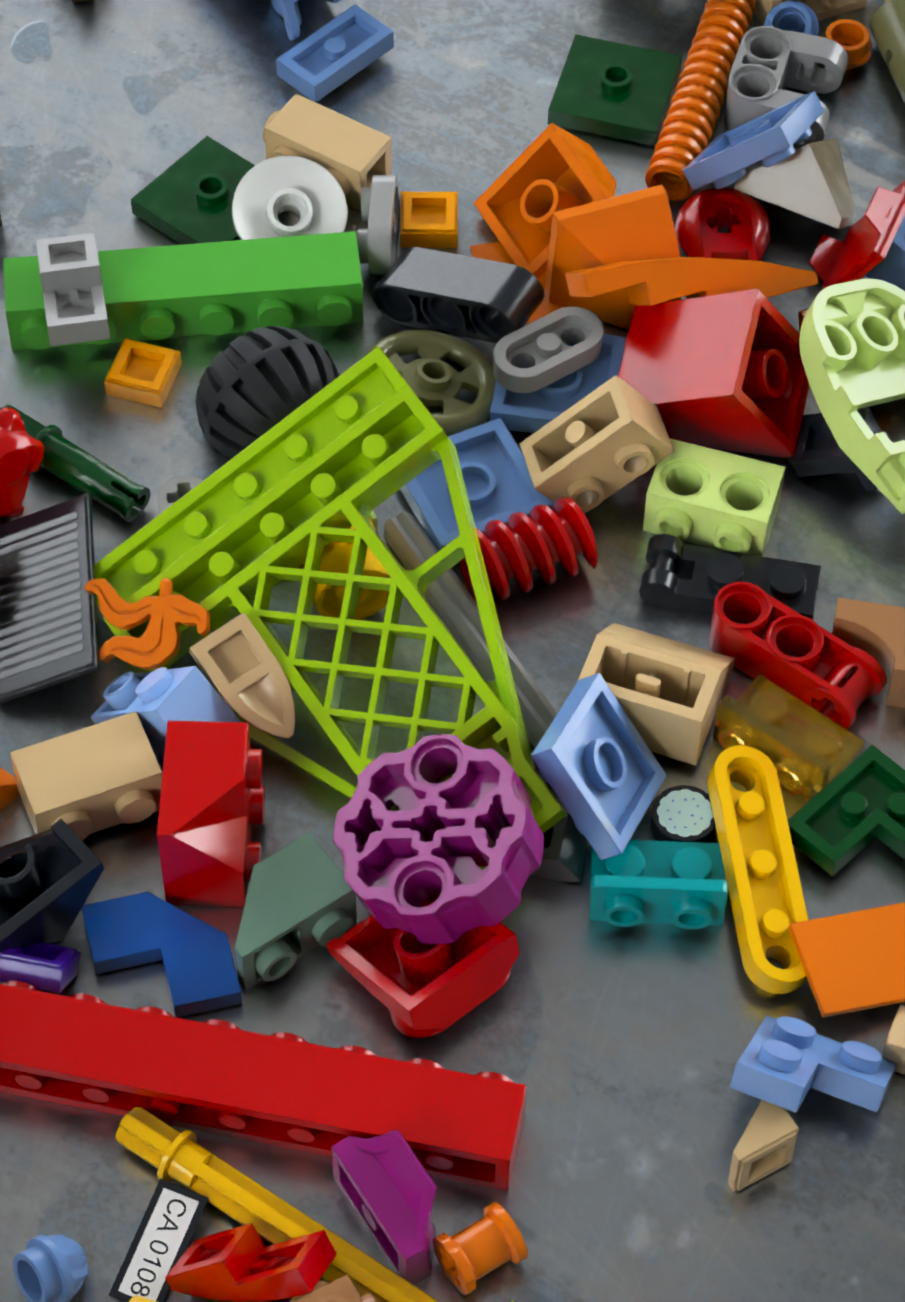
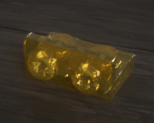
M759 675L737 700L730 696H725L717 705L713 739L718 741L724 750L732 746L743 745L763 752L770 758L777 770L780 788L792 795H800L808 801L864 751L865 741L762 675Z

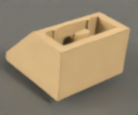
M613 623L596 635L578 680L600 673L651 752L697 765L734 667L735 658Z

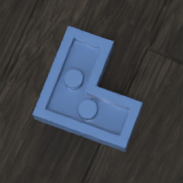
M766 1015L739 1058L729 1088L797 1113L809 1089L812 1088L877 1113L890 1087L897 1063L883 1059L882 1054L877 1049L865 1043L857 1041L840 1043L816 1034L815 1028L803 1020L786 1016L776 1019Z

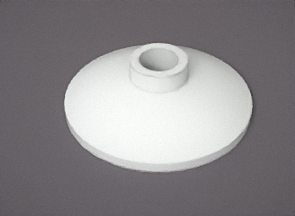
M278 156L264 160L251 168L243 176L234 193L232 218L236 232L241 240L344 232L347 222V202L339 182L326 168L307 158ZM289 211L298 217L299 222L293 226H286L279 221L278 215Z

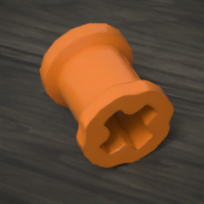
M493 1202L483 1208L484 1217L451 1237L442 1233L432 1239L434 1252L442 1269L456 1289L463 1295L476 1290V1280L510 1260L517 1264L528 1258L527 1247L521 1232L508 1212L497 1202Z

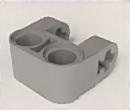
M759 26L747 31L741 40L729 75L724 118L727 130L805 95L785 90L786 87L808 92L815 91V93L822 94L835 91L841 85L848 64V54L844 47L828 38L781 30L772 26ZM817 64H824L825 68L817 67ZM822 101L820 102L825 111L810 126L813 134L794 145L795 149L808 143L824 140L830 122V111Z

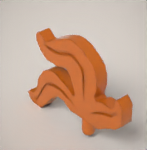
M104 578L92 579L84 587L88 593L98 596L100 612L111 625L119 630H130L150 619L146 631L141 637L113 636L106 641L99 650V659L104 663H109L114 657H117L136 668L155 670L167 664L178 654L181 645V635L178 627L181 624L186 627L197 626V632L203 637L210 632L211 614L202 605L189 600L181 594L172 595L173 583L168 578L161 580L159 596H146L136 603H128L123 600L113 586Z

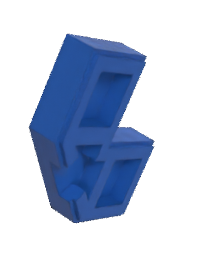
M149 892L83 905L82 914L95 975L162 960L175 1017L178 1018L242 1004L241 989L226 933Z

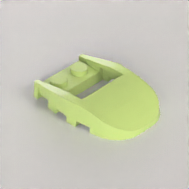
M868 278L831 285L819 292L803 318L799 337L803 367L815 400L838 446L903 515L905 514V440L892 443L884 432L873 434L857 410L905 398V291L888 282Z

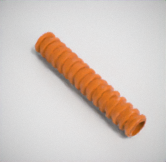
M707 0L705 3L704 12L700 17L696 35L693 37L692 46L688 52V58L685 60L684 69L680 74L675 94L671 100V106L668 108L667 117L663 123V129L659 134L654 154L650 160V166L645 174L647 187L663 185L670 201L684 200L693 193L683 170L711 142L712 132L715 130L716 120L719 118L720 108L723 106L724 97L727 94L729 75L741 40L751 23L752 14L756 8V0Z

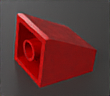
M759 289L669 301L651 306H635L630 330L625 339V349L618 377L658 407L670 439L718 450L783 458L794 456L810 386L800 355V334Z

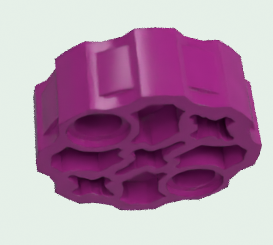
M456 735L424 736L413 747L398 753L381 754L358 775L357 789L349 803L337 811L334 824L333 843L342 854L345 867L344 879L361 903L384 929L398 928L413 933L420 943L423 944L454 943L464 932L479 926H496L521 903V890L529 875L541 866L544 851V835L534 819L531 809L532 799L511 765L493 748L480 750L463 744ZM454 773L451 778L439 783L442 778H444L448 774ZM395 805L400 811H391V808ZM440 894L434 903L422 907L427 899Z

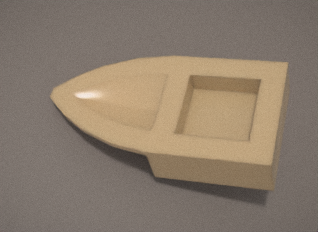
M244 612L189 648V653L211 685L240 717L271 735L285 739L293 736L295 707L289 681L280 663Z

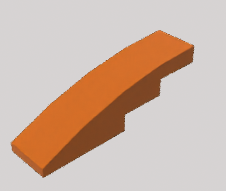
M705 257L628 260L565 273L570 296L593 297L626 288L630 304L649 306L684 296L686 299L752 289H759L766 298L819 284L817 274L813 271L763 261Z

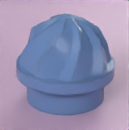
M786 1L778 4L768 13L764 22V26H772L781 30L818 36L819 23L814 11L808 5L798 1Z
M62 1234L38 1235L27 1242L26 1250L14 1256V1275L20 1290L29 1302H70L73 1296L79 1292L84 1278L88 1275L87 1256L81 1245Z

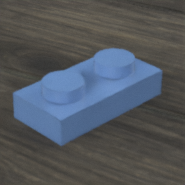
M354 4L276 59L277 76L310 100L318 102L394 48V31Z

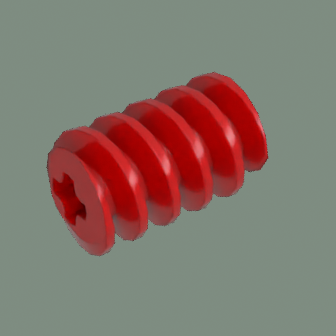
M570 497L558 498L553 503L552 509L542 504L534 506L530 511L529 517L522 512L513 513L507 519V525L500 520L489 521L484 528V534L476 528L489 584L502 601L510 597V579L514 578L522 591L527 593L533 589L532 572L538 571L544 582L551 585L556 581L555 564L557 563L562 565L570 577L578 575V556L583 555L593 569L597 567L598 553L592 527L578 504ZM463 558L459 563L464 582L469 593L476 601L466 558Z

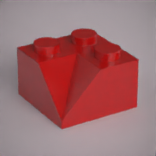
M167 721L157 841L165 900L174 906L244 907L248 882L251 879L253 866L262 861L261 842H251L252 825H264L266 803L265 786L262 785V749L250 748L248 722Z

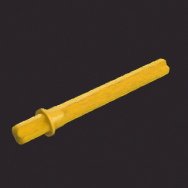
M142 1107L133 1108L119 1123L120 1126L115 1135L118 1143L156 1167L159 1179L165 1181L174 1179L187 1189L208 1197L207 1202L240 1224L252 1223L258 1235L272 1245L325 1230L337 1253L322 1276L331 1283L348 1274L360 1297L371 1293L377 1302H439L196 1143L197 1135L191 1130L187 1129L181 1133Z

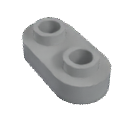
M373 175L371 187H362L361 190L362 221L368 222V228L358 229L357 244L360 264H368L370 275H385L397 260L400 225V190L397 175Z
M571 306L560 308L504 336L498 341L493 352V374L496 381L509 391L531 393L591 364L599 357L602 351L603 324L600 318L592 311L582 307Z

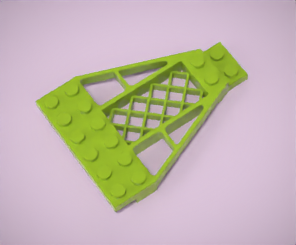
M379 346L95 564V579H106L123 600L128 603H136L146 596H159L161 580L164 578L170 579L173 583L172 595L181 594L189 600L202 605L211 614L210 632L205 637L216 631L234 616L244 612L280 663L289 681L291 691L296 690L357 777L375 760L380 726L410 729L407 749L413 747L423 738L424 731L456 735L463 744L479 750L493 748L506 759L532 799L531 809L542 833L568 815L535 771L456 446ZM442 460L460 535L416 569L404 570L371 526L369 521L370 514L377 506L436 461ZM330 542L353 543L348 574L319 571L323 548ZM367 546L391 578L362 575ZM463 558H466L495 675V680L486 681L425 597L427 587ZM305 562V568L298 569ZM281 580L302 582L296 613L268 610L272 587ZM317 584L345 586L340 618L311 615ZM360 588L389 591L384 623L354 620ZM96 595L97 604L99 606L98 596ZM403 595L427 627L398 624ZM103 617L115 636H132L137 638L143 635L150 621L149 619L144 624L130 630H119ZM269 623L294 626L289 650ZM181 624L178 627L181 635V645L178 654L162 667L170 669L174 662L189 652L191 646L205 638L197 632V626L186 627ZM309 627L337 630L332 662L303 659ZM352 632L381 635L376 667L346 664ZM396 637L426 640L420 672L390 669ZM439 643L464 677L434 674ZM142 670V671H143V672H152V671H155V670ZM305 672L329 674L325 700ZM344 676L373 679L368 712L338 709ZM388 681L418 685L412 717L382 714ZM432 686L462 689L457 723L426 719ZM477 693L486 707L472 717ZM232 709V711L236 714V716L240 719L241 722H247L245 719L240 717L234 709ZM340 721L366 724L361 751ZM248 722L249 737L351 799L357 789V784L352 785ZM454 773L448 774L439 783L448 780ZM395 805L391 808V811H400Z

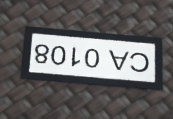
M160 1179L109 1295L124 1302H129L135 1295L163 1302L170 1288L165 1277L186 1251L209 1198Z

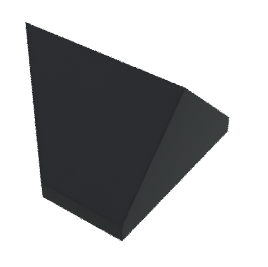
M62 819L54 823L50 830L0 847V952L16 947H30L41 942L51 943L64 940L104 870L102 862Z

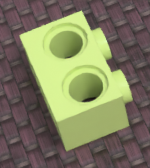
M670 439L674 452L656 464L646 493L643 531L654 534L673 535L682 541L718 550L764 556L780 506L785 467Z

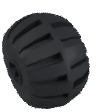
M280 326L254 329L247 332L245 337L239 336L228 344L229 347L224 351L221 350L211 361V367L205 369L196 394L199 425L211 448L229 461L335 380L340 374L328 351L306 334Z

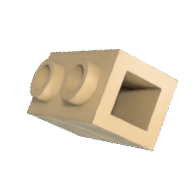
M295 94L280 111L273 112L265 123L263 140L266 146V160L278 156H299L320 164L336 178L343 189L347 206L361 212L362 187H371L373 175H392L390 136L301 95Z

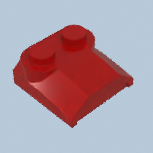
M440 894L427 899L422 907L434 903ZM370 915L338 939L333 938L326 943L329 953L372 995L389 1008L395 1028L404 1035L416 1038L429 1037L444 1031L500 990L508 981L511 968L520 954L516 934L501 922L496 926H479L464 932L454 943L423 944L420 943L413 933L398 928L384 929Z

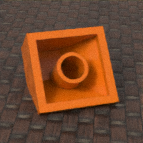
M551 123L473 204L515 265L525 268L538 279L547 270L553 212L614 197L617 181L590 144Z
M663 185L553 212L544 292L548 302L562 307H582L595 313L601 321L624 329L630 328L635 306L642 305L629 303L626 288L593 297L570 296L565 273L620 261L681 257L669 200ZM681 297L669 301L681 300Z

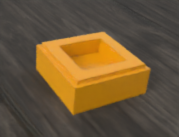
M401 191L400 247L458 248V192Z
M125 338L104 381L106 395L162 408L182 366L181 351Z

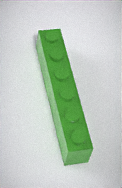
M356 231L98 251L110 339L51 347L89 344L102 345L123 342L125 338L140 341L203 335L217 336L228 333L249 332L260 327L266 328L267 326H280L291 329L363 323V283ZM38 256L3 258L5 312L12 351L51 348Z

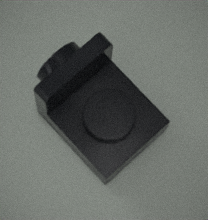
M869 408L857 410L873 434L884 432L889 438L887 432L880 430ZM822 413L803 415L794 456H791L790 461L798 477L856 472L866 492L879 491L838 446Z

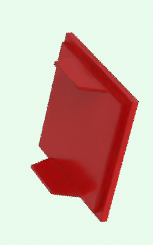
M905 180L893 191L878 186L864 216L849 228L843 242L826 235L821 236L808 263L823 281L820 291L831 285L859 280L885 259L905 215Z

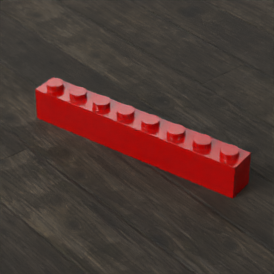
M7 981L4 984H0V1092L120 1116H125L135 1107H142L170 1126L332 1157L331 1146L349 1136L369 1139L384 1135L392 1130H399L430 1177L506 1192L509 1191L525 1118L527 1085L515 1083L502 1074L479 1072L473 1075L444 1069L440 1064L427 1059L415 1058L405 1062L379 1057L366 1048L354 1045L342 1046L339 1049L308 1043L304 1038L287 1032H277L271 1036L241 1030L228 1021L219 1019L197 1022L173 1017L169 1012L157 1007L143 1006L136 1010L106 1004L100 998L89 994L77 993L70 997L42 992L33 985L22 981Z

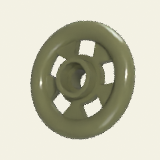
M406 330L383 338L368 351L370 353L377 346L381 348L447 436L490 421V410L496 385L493 365L480 350L470 343L439 331ZM415 353L421 356L420 359L413 360L408 364L404 363L400 356ZM447 358L459 364L465 370L457 372L444 360ZM461 388L477 394V398L472 405L457 399Z

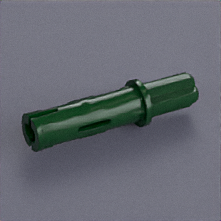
M12 405L4 406L17 410L28 435L41 441L44 445L43 460L38 470L45 468L81 492L89 493L91 498L114 511L127 522H133L139 516L138 511L133 506L142 511L145 509L151 495L149 488L136 483L63 437L62 430L56 425L46 427Z

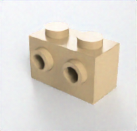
M617 375L519 443L534 488L553 502L561 497H570L578 504L584 514L600 505L602 501L638 476L645 474L651 467L674 452L658 407Z
M136 711L10 752L17 789L35 835L50 830L54 823L62 819L81 840H84L91 833L121 823H137L147 819L154 812L159 811L162 771Z

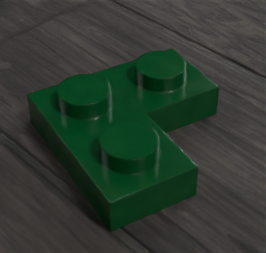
M871 745L787 820L792 844L831 876H834L875 837L905 859V770L874 745Z

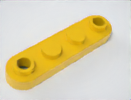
M732 746L722 751L717 757L709 772L707 786L742 963L747 976L756 986L770 993L786 994L798 989L807 978L788 927L790 923L808 920L780 783L773 762L763 752L749 746ZM731 782L741 784L747 791L742 792L735 789ZM770 957L778 960L784 969L773 966L766 958Z

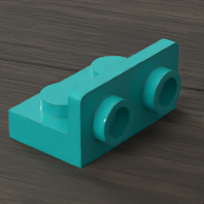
M629 840L622 854L600 860L591 846L589 921H607L612 925L620 927L634 926L639 923L675 924L684 929H700L708 925L723 926L728 885L727 881H725L719 843Z

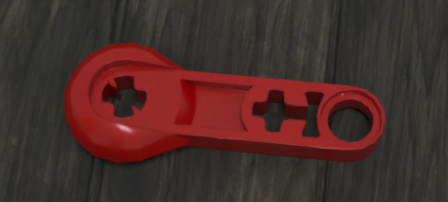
M711 188L699 192L685 202L677 214L675 232L680 247L689 257L761 261L770 243L771 223L764 207L751 195L733 188ZM718 228H727V233H719Z

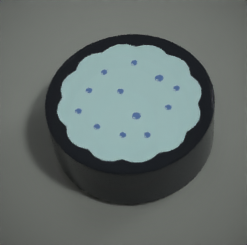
M678 785L663 791L656 798L652 808L651 830L656 840L710 843L715 836L716 827L709 794L689 785Z

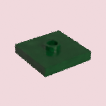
M575 34L548 109L547 124L554 123L560 127L655 146L681 71L682 55Z
M206 136L131 199L132 213L181 245L241 240L233 223L232 203L240 180L255 165L209 136Z

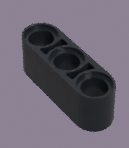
M409 247L404 250L372 292L376 307L393 322L492 343H498L504 336L522 328L545 297L540 281L523 267L420 247Z

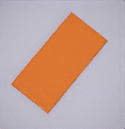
M905 902L790 923L788 929L822 1018L905 1002Z

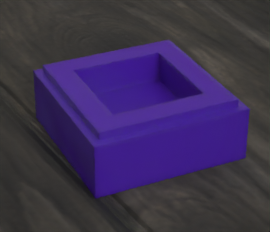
M44 942L25 948L6 949L0 953V981H22L33 985L36 989L60 993L78 975L81 952H78L75 948Z

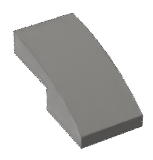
M95 232L36 240L50 347L110 339Z

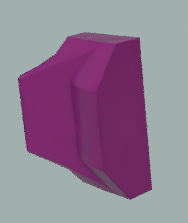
M392 1130L384 1135L369 1139L349 1136L332 1145L333 1178L394 1272L413 1285L431 1276L434 1256L432 1239L437 1234L436 1228L431 1221L437 1186L400 1131Z

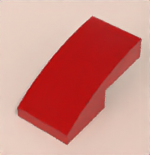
M249 1223L195 1239L165 1279L173 1291L213 1300L258 1302L287 1299L311 1293L337 1253L325 1230L265 1247L254 1225Z

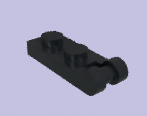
M669 534L654 535L648 542L646 561L650 565V569L642 575L639 594L649 604L712 614L714 600L720 589L734 582H749L759 586L767 594L799 614L813 620L821 571L820 565L685 545L681 539ZM674 573L691 575L692 581L678 579Z

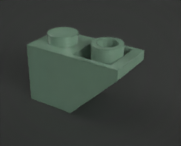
M310 832L253 866L235 944L238 981L245 991L263 980L273 981L280 978L293 967L297 959L320 945L326 947V943L333 938L338 939L349 931L352 925L357 923L356 894L345 881L344 873Z

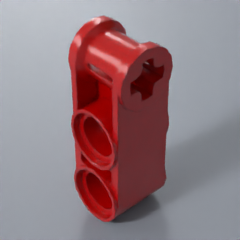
M734 582L727 584L717 593L714 600L709 632V645L712 652L735 658L734 666L765 685L773 693L784 697L808 712L823 726L833 731H847L855 722L856 710L868 696L878 695L887 684V676L883 667L874 657L857 647H852L820 627L812 619L799 614L773 598L759 586L749 582Z

